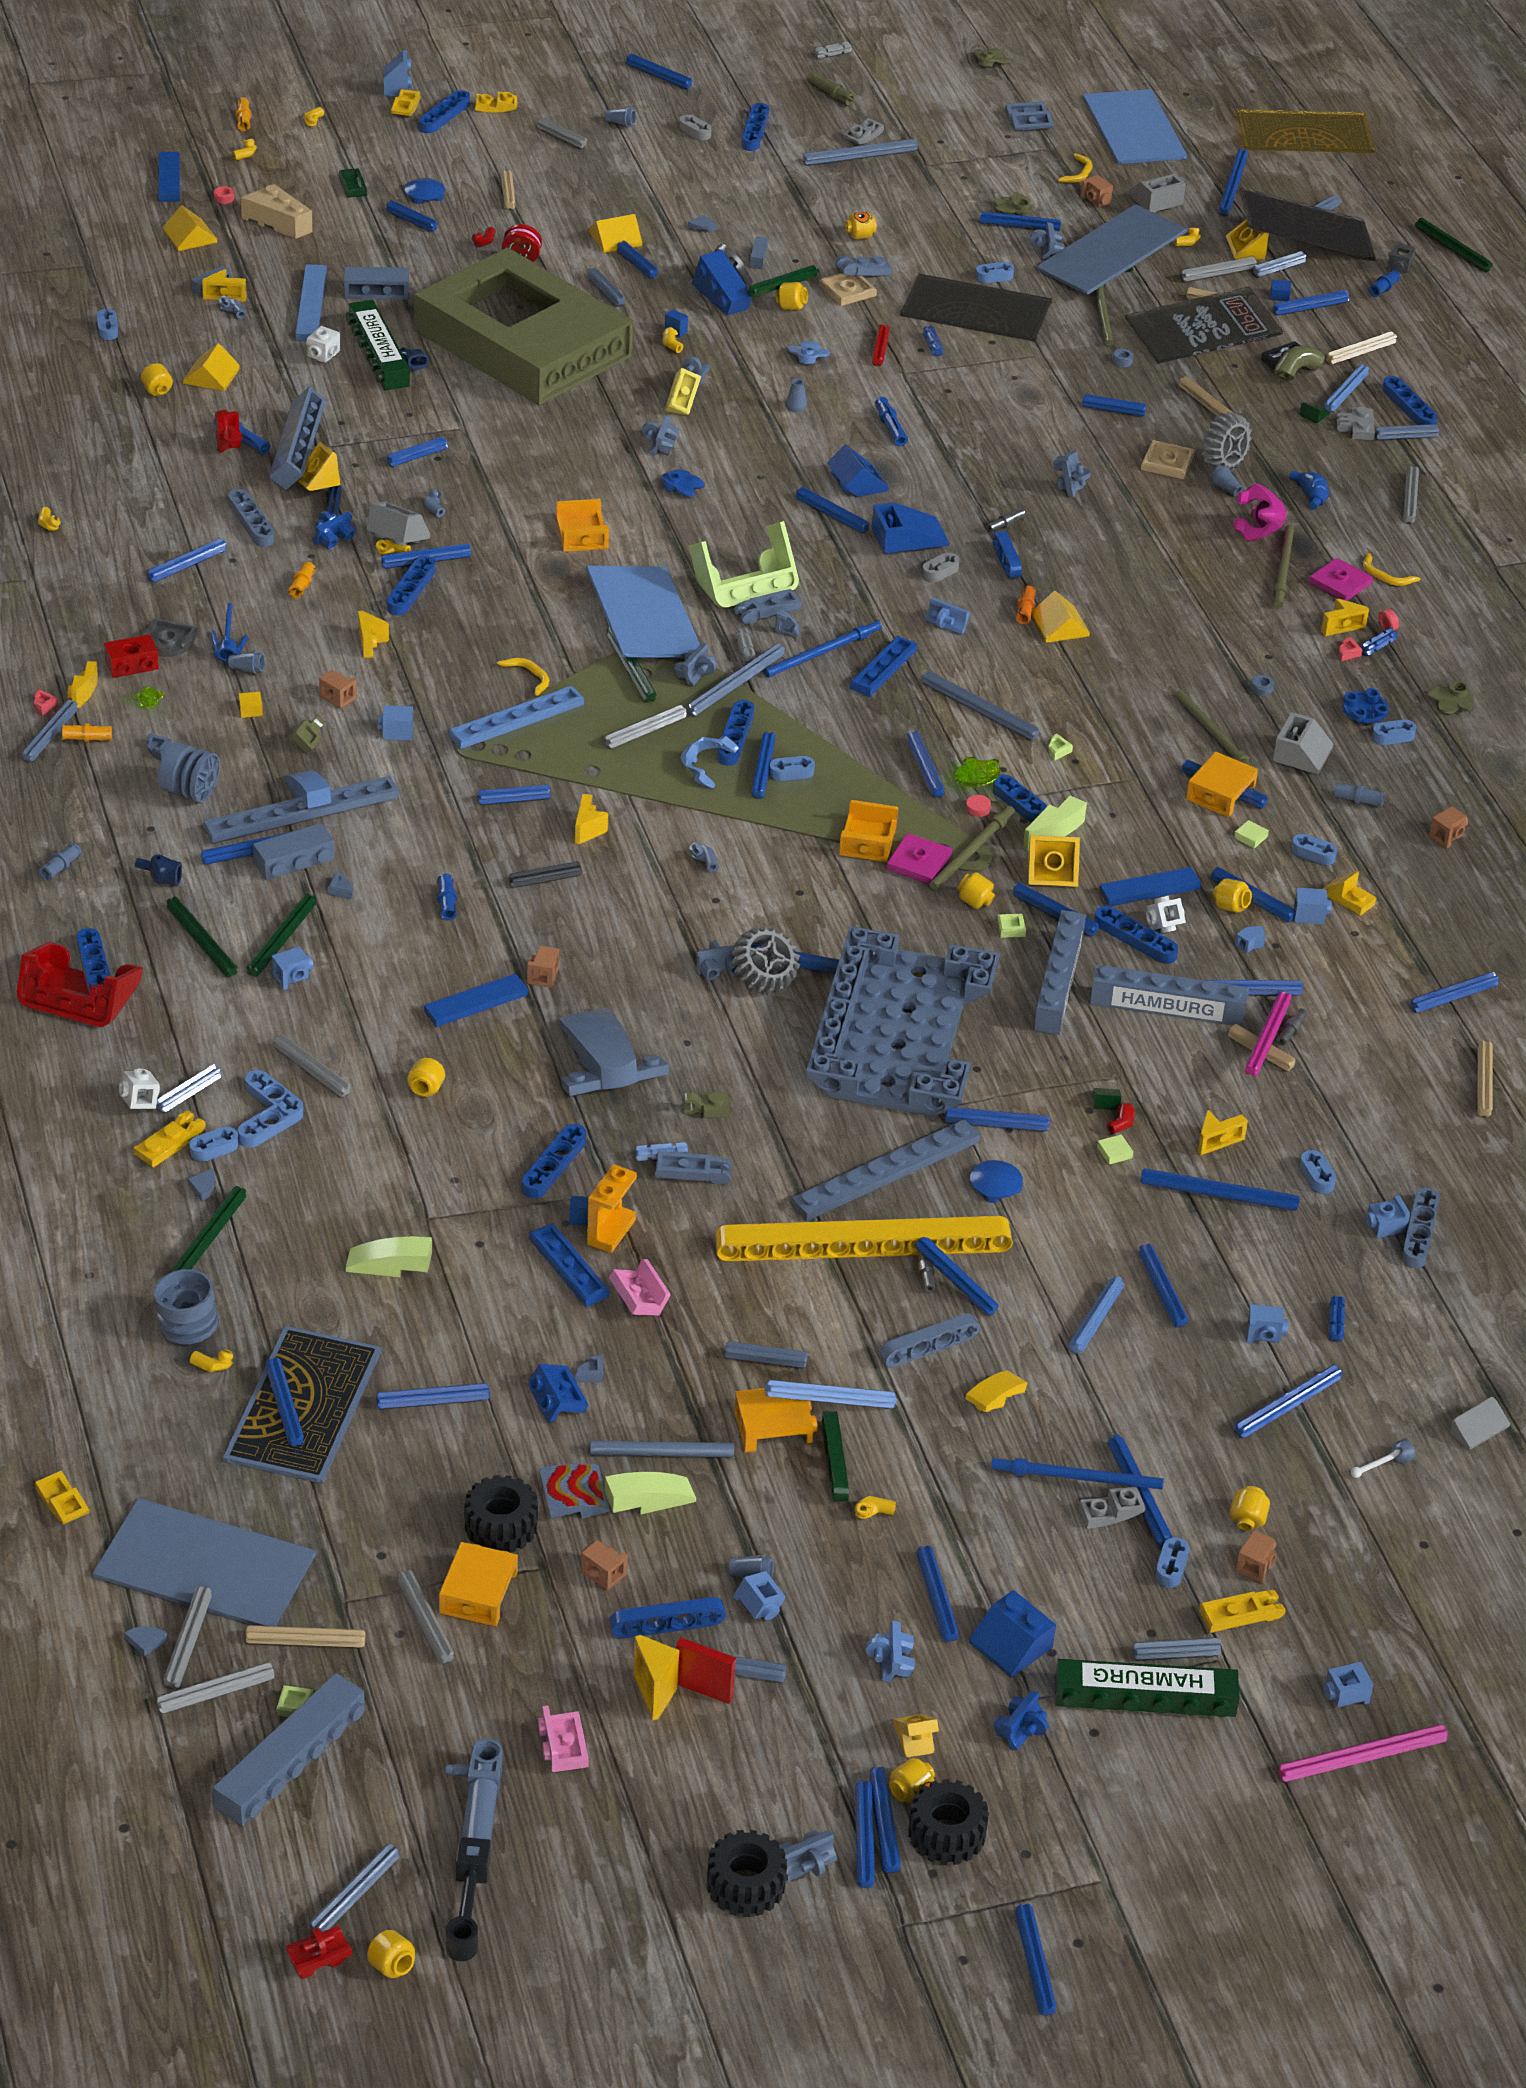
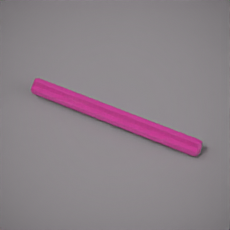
M1284 991L1278 993L1244 1070L1247 1075L1251 1074L1253 1077L1258 1075L1292 998L1290 993L1285 994Z
M1439 1724L1279 1765L1278 1773L1281 1780L1287 1782L1446 1742L1448 1732L1444 1725Z

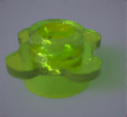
M144 687L141 693L135 695V700L140 701L142 707L152 709L159 705V699L164 697V693L156 691L153 687Z

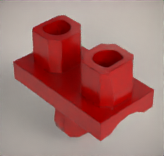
M226 409L215 412L217 450L222 453L230 448H240L242 434L239 429V413L237 411L228 412Z
M339 1925L323 1932L316 1927L310 1930V1937L285 1946L286 1954L297 1975L302 1979L312 1976L315 1969L325 1965L335 1967L343 1964L344 1958L352 1955V1949L345 1940Z

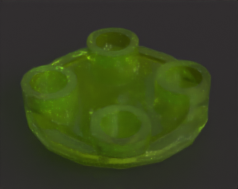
M968 757L964 759V765L960 766L953 773V777L956 783L966 787L987 785L1000 776V764L996 759L978 760L976 757Z

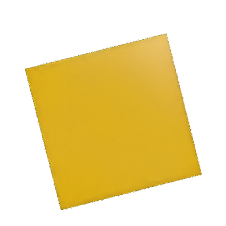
M260 692L239 693L241 718L263 716Z

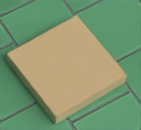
M839 273L819 279V286L840 306L877 296V289L863 276Z
M1152 440L1142 462L1141 470L1184 479L1194 457L1195 450Z

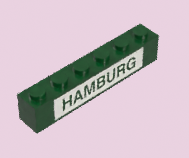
M374 300L349 303V312H346L347 324L351 325L353 336H357L358 345L360 348H363L365 359H369L370 368L372 371H375L377 382L381 383L385 391L410 387V368Z
M1057 1659L1055 1706L1218 1717H1236L1240 1699L1237 1669Z

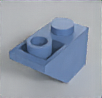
M403 50L383 68L384 96H399L401 89L408 90V88H412L411 76H408V70H411V58H407V50Z

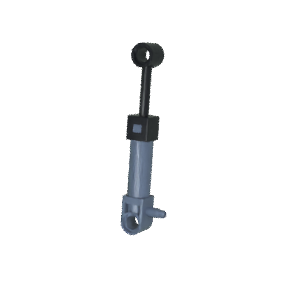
M489 1738L481 1739L473 1745L470 1765L454 1764L445 1766L446 1775L468 1777V1793L462 1834L459 1837L456 1856V1881L464 1882L459 1916L451 1919L446 1926V1952L450 1958L460 1962L472 1959L478 1951V1925L471 1917L476 1883L486 1884L488 1879L494 1815L502 1777V1746L496 1740Z

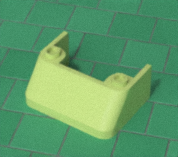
M784 521L766 526L772 549L764 550L759 555L758 564L760 571L721 580L718 570L711 564L706 541L688 546L697 582L716 606L727 608L750 600V598L787 589L794 590L798 586L799 578Z

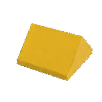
M182 205L163 226V232L177 251L217 243V238L202 218Z
M635 214L599 220L588 228V232L603 253L617 251V244L622 241H626L632 247L642 246Z
M1249 217L1226 235L1236 260L1254 257L1255 260L1265 259L1269 233L1265 230L1253 228Z
M217 343L196 360L183 379V384L225 392L239 371L240 365Z
M319 442L308 458L304 475L297 481L309 491L340 485L336 453L322 442Z
M1055 590L1032 610L1031 617L1046 643L1089 637L1090 635L1075 606Z
M1030 835L1027 859L1028 885L1078 887L1080 837Z
M638 1635L635 1636L633 1676L653 1721L659 1719L677 1690L679 1650Z

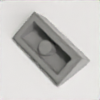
M1492 1396L1454 1418L1450 1434L1468 1450H1471L1510 1427V1422L1496 1399Z

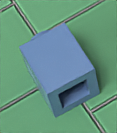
M384 705L383 715H379L378 729H383V739L412 740L413 706Z
M1297 888L1293 906L1296 910L1294 923L1324 925L1326 915L1331 913V900H1327V890Z

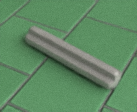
M541 118L537 122L538 129L580 149L587 145L585 137L548 119Z

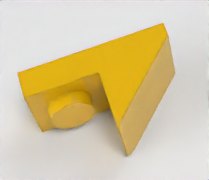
M224 269L202 280L203 299L219 300L221 296H227L228 298L246 302V279L227 278V270Z
M1336 599L1334 611L1324 613L1321 632L1326 637L1366 628L1369 608L1346 600Z
M358 611V631L363 657L372 658L373 648H377V643L389 641V624L369 613Z
M590 794L582 795L575 824V844L584 843L606 833L608 830V813L596 811V805H592V795Z
M1359 871L1338 877L1322 888L1327 890L1328 898L1359 916L1373 907L1376 902L1375 896L1357 886Z
M1207 1110L1199 1141L1198 1153L1200 1156L1245 1140L1248 1120L1241 1114L1220 1122L1210 1110Z
M918 1714L893 1719L897 1736L906 1757L926 1755L934 1752L932 1732L939 1731L936 1718Z

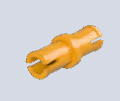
M241 97V103L239 99L236 101L235 117L238 120V129L246 131V125L247 129H250L251 110L249 109V100Z
M304 562L301 569L295 573L293 583L288 589L291 597L300 598L304 590L310 586L312 582L311 577L316 571L313 563Z
M85 723V726L65 724L62 726V740H84V742L89 743V740L111 741L112 726H90V723Z

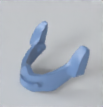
M727 736L720 737L719 739L701 737L688 744L681 754L680 758L683 765L695 774L694 781L705 788L713 789L715 783L705 775L703 769L692 766V763H696L697 754L706 749L721 748L728 752L736 753L738 746Z

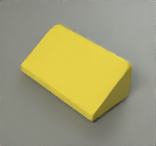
M681 368L676 373L665 411L689 415L701 376Z

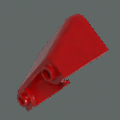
M47 942L22 954L16 991L17 998L26 1007L96 1027H104L113 1022L140 984L143 967L132 964L122 965L117 969L115 977L111 975L105 977V982L101 984L100 981L97 982L98 984L91 986V992L89 993L84 972L69 967L70 953L66 947L53 942Z

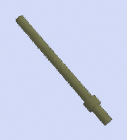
M1104 285L1095 290L1105 345L1112 346L1114 342L1103 292Z
M1293 525L1285 527L1278 579L1273 590V596L1275 597L1274 606L1276 608L1283 606L1284 598L1287 596L1286 581L1294 534Z
M1178 690L1175 693V697L1233 759L1254 767L1245 752L1239 751L1183 690Z
M1007 806L1000 814H996L989 821V825L930 882V888L937 890L996 831H1000L1007 824V820L1015 813L1014 808Z

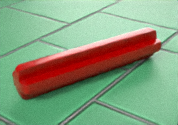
M880 324L878 326L872 355V364L874 366H881L884 361L890 328L887 324Z

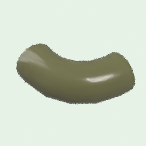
M1307 345L1293 347L1281 356L1275 367L1274 374L1284 380H1293L1300 367L1316 371L1323 364L1325 354Z

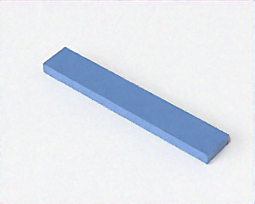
M306 264L296 329L297 341H307V337L320 327L327 265Z
M569 686L449 729V737L460 749L582 706L584 705V697L573 686Z

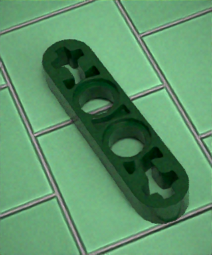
M822 1412V1432L832 1501H848V1477L838 1412Z

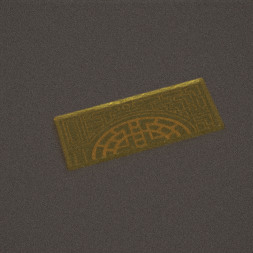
M1237 109L1244 148L1246 150L1374 153L1375 151L1365 112Z

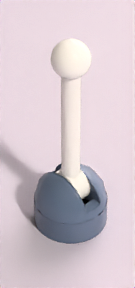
M1408 1439L1399 1440L1392 1445L1391 1454L1360 1468L1353 1467L1350 1472L1351 1476L1359 1478L1363 1472L1392 1459L1398 1463L1409 1462L1415 1459V1450Z

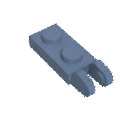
M841 255L835 260V266L840 268L845 275H890L892 267L880 256H875L874 258L861 256L849 258L847 255Z
M787 589L740 602L734 607V612L737 616H741L740 620L743 624L755 623L758 618H768L776 615L778 609L785 612L801 609V601L792 589Z
M659 1151L657 1154L655 1177L697 1181L710 1180L713 1184L726 1185L731 1180V1173L729 1171L732 1168V1161L728 1158L712 1157L711 1155Z

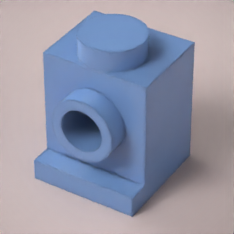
M300 946L272 955V975L283 990L288 989L289 984L309 978V970L314 968L311 957L306 955Z
M1400 1195L1394 1196V1200L1369 1204L1368 1212L1365 1214V1222L1367 1227L1372 1229L1376 1238L1406 1233L1410 1212Z
M1250 1304L1247 1321V1343L1252 1344L1253 1340L1280 1343L1281 1336H1287L1288 1319H1284V1308Z
M767 1571L744 1577L733 1595L736 1601H742L754 1619L764 1617L766 1621L778 1615L780 1612L779 1608L786 1598Z
M1362 1662L1328 1669L1326 1683L1323 1684V1691L1328 1701L1333 1700L1337 1707L1363 1702L1365 1705L1370 1703L1374 1684Z

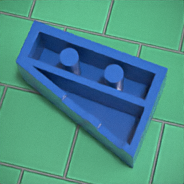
M722 249L701 255L692 284L727 316L749 309L752 297L750 294H747L748 287Z

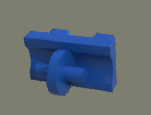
M322 511L318 514L319 521L315 522L316 536L312 538L315 545L322 543L330 549L338 543L339 538L336 535L340 534L346 541L354 537L356 530L351 524L352 515L349 511L339 516H336V514L330 515L327 511Z
M1031 1690L1025 1698L1014 1696L1009 1702L1008 1707L1010 1717L999 1715L994 1721L996 1735L1007 1738L1010 1749L1018 1750L1028 1736L1033 1734L1043 1735L1049 1728L1048 1722L1045 1719L1047 1713L1042 1710L1038 1703L1039 1692Z

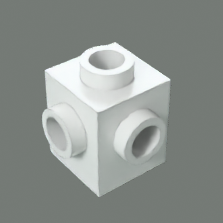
M323 326L319 327L307 337L308 356L326 363L340 351V332Z
M1169 896L1154 899L1155 904L1147 906L1146 919L1148 924L1151 925L1152 930L1161 929V933L1176 930L1175 925L1186 923L1181 898L1170 900Z
M141 1068L134 1071H124L123 1081L119 1083V1094L129 1108L156 1109L160 1085L152 1073Z

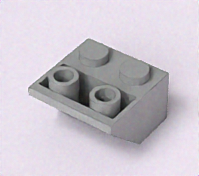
M1171 174L1140 182L1129 189L1127 194L1140 206L1155 213L1160 210L1183 205L1186 183L1176 174Z
M386 501L371 503L367 530L374 532L376 537L393 539V543L398 545H407L408 542L420 543V540L430 539V532L421 514Z
M1291 712L1276 739L1273 761L1285 766L1302 769L1309 773L1319 774L1334 744L1314 718Z

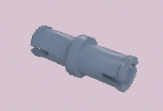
M1338 782L1334 797L1355 801V804L1359 805L1362 802L1382 807L1385 800V792L1365 789L1363 785L1356 787Z
M71 842L61 852L54 853L51 856V860L39 868L41 878L45 881H50L59 872L67 870L70 863L82 854L79 845Z

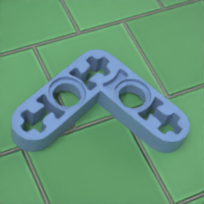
M253 1070L246 1074V1091L267 1108L242 1123L238 1128L239 1143L244 1147L250 1148L260 1145L303 1118L304 1112L303 1102L266 1072ZM271 1094L280 1095L279 1098L275 1099L269 1098L268 1096ZM267 1120L277 1121V1123L271 1125L264 1122Z

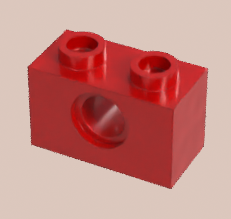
M150 634L104 643L105 662L112 678L159 669L158 650Z

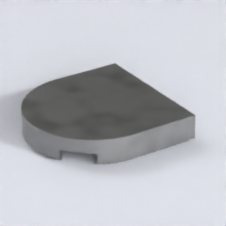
M720 243L714 252L722 249L741 279L749 287L753 280L745 265L728 246Z
M154 618L144 635H151L158 650V656L172 657L186 652L199 632L196 626Z

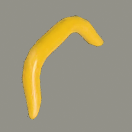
M1074 153V158L1085 165L1080 174L1061 177L1058 179V182L1077 183L1086 179L1092 170V161L1088 157Z
M1370 553L1366 554L1363 561V568L1369 575L1387 584L1406 586L1420 581V578L1417 576L1397 578L1371 565L1372 555Z
M511 658L497 662L498 665L503 667H524L539 678L541 682L535 688V696L541 694L549 685L548 675L531 660Z

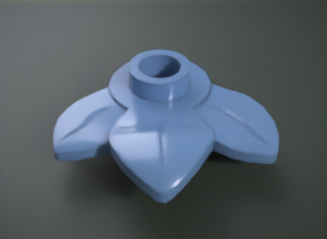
M813 341L802 342L801 346H788V352L799 357L798 361L804 364L815 363L817 357L830 355L829 350L820 349V345Z

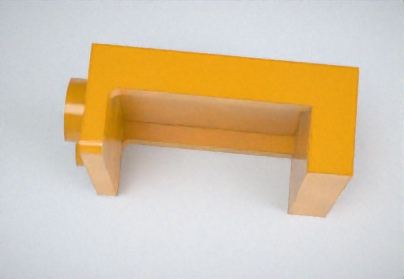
M601 499L556 502V523L563 552L609 549L608 525H604L601 513Z
M1215 751L1189 780L1186 800L1230 817L1234 811L1237 798L1247 787L1253 789L1256 786L1258 768Z
M850 800L845 829L841 833L839 855L888 862L897 827L898 807Z
M613 1164L588 1198L587 1245L612 1254L636 1220V1212L622 1207V1198L636 1180V1172Z
M764 1388L735 1391L734 1413L745 1452L756 1451L757 1439L804 1434L806 1444L812 1443L813 1433L817 1432V1419L815 1415L811 1416V1401L768 1397Z
M461 1542L439 1593V1613L497 1627L500 1619V1605L511 1578H515L518 1573V1555L507 1551L482 1547L477 1544Z

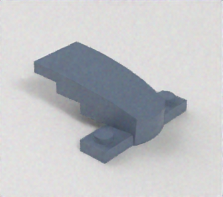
M608 1007L558 1018L559 1028L568 1036L569 1046L578 1053L579 1064L589 1071H576L570 1073L569 1076L561 1078L562 1088L569 1096L600 1089L624 1087L640 1080L669 1074V1065L661 1056L648 1055L643 1060L636 1061L633 1048L625 1030Z

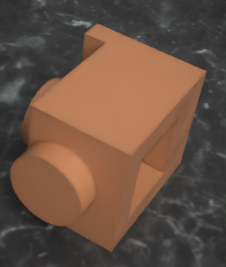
M1099 175L1084 179L1081 184L1080 198L1082 200L1087 199L1098 208L1111 203L1113 185Z
M330 670L319 678V697L341 709L357 698V681L354 677L348 679L338 672Z
M1453 806L1432 818L1429 837L1445 848H1449L1451 841L1460 838L1464 834L1465 827L1468 825L1467 816Z
M539 946L537 954L532 955L531 961H528L527 984L553 987L559 970L560 949Z
M1254 1530L1239 1552L1236 1572L1262 1584L1265 1580L1266 1569H1270L1276 1559L1277 1554L1273 1552L1276 1547L1275 1539Z
M599 1540L587 1545L582 1551L581 1573L608 1591L627 1575L628 1555L623 1552L619 1555L612 1547H607Z

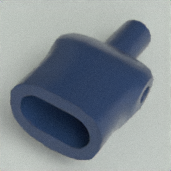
M400 348L410 369L419 370L428 366L429 357L421 349Z
M160 854L152 856L150 861L137 858L135 861V867L150 871L151 877L156 883L173 886L180 884L182 878L181 862L171 860Z

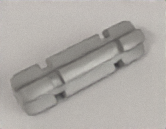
M847 41L840 43V45L837 43L824 46V48L823 46L817 47L814 54L817 59H822L825 56L841 55L842 52L843 54L850 53L851 44Z
M745 627L742 629L737 628L735 636L742 659L747 663L755 659V651L748 629Z

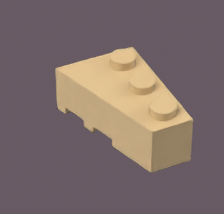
M275 184L268 185L266 188L241 197V216L243 220L248 221L249 218L256 220L258 225L262 227L265 224L272 226L274 231L295 239L312 232V210Z

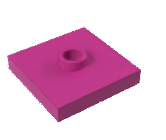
M1339 558L1334 559L1309 578L1310 584L1338 599L1346 601L1368 587L1373 581V576Z
M907 833L888 861L887 870L930 884L951 857L952 848Z

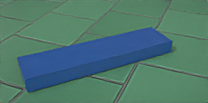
M159 152L160 202L180 201V152Z
M897 636L850 682V689L871 697L917 651L918 644Z
M1192 867L1100 884L1099 892L1108 906H1114L1200 889L1201 882Z
M515 973L424 1005V1012L433 1024L438 1027L527 996L528 988Z
M553 1223L529 1232V1240L585 1307L609 1298L610 1290Z

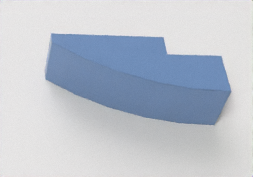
M306 770L284 776V781L294 796L301 798L308 809L331 804L330 786L316 771Z

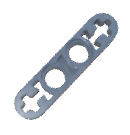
M244 489L231 490L229 492V506L254 543L263 547L272 545L275 541L274 529L253 498Z
M1420 1188L1415 1195L1402 1254L1403 1263L1411 1268H1421L1427 1260L1440 1200L1439 1193L1432 1188ZM1424 1200H1429V1206L1423 1205ZM1417 1216H1425L1429 1218V1221H1421L1417 1219ZM1413 1234H1421L1425 1239H1417L1413 1237ZM1413 1249L1419 1250L1418 1256L1412 1255Z
M963 1314L890 1340L882 1346L879 1355L888 1367H897L973 1339L980 1331V1324L972 1314Z

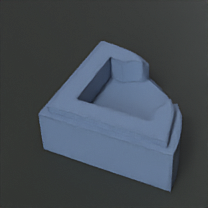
M702 215L688 221V228L694 231L707 229V232L717 230V223Z
M778 609L775 632L798 637L800 630L796 620L789 613Z
M149 734L147 738L148 751L153 757L162 760L166 750L172 744V739Z
M336 872L328 886V894L352 899L353 885L347 880L345 875Z
M213 1169L188 1178V1185L201 1201L210 1197L216 1183Z
M603 1355L592 1356L589 1358V1361L578 1366L575 1372V1381L603 1382Z
M150 1626L136 1627L124 1633L125 1640L144 1657L168 1641L165 1631Z

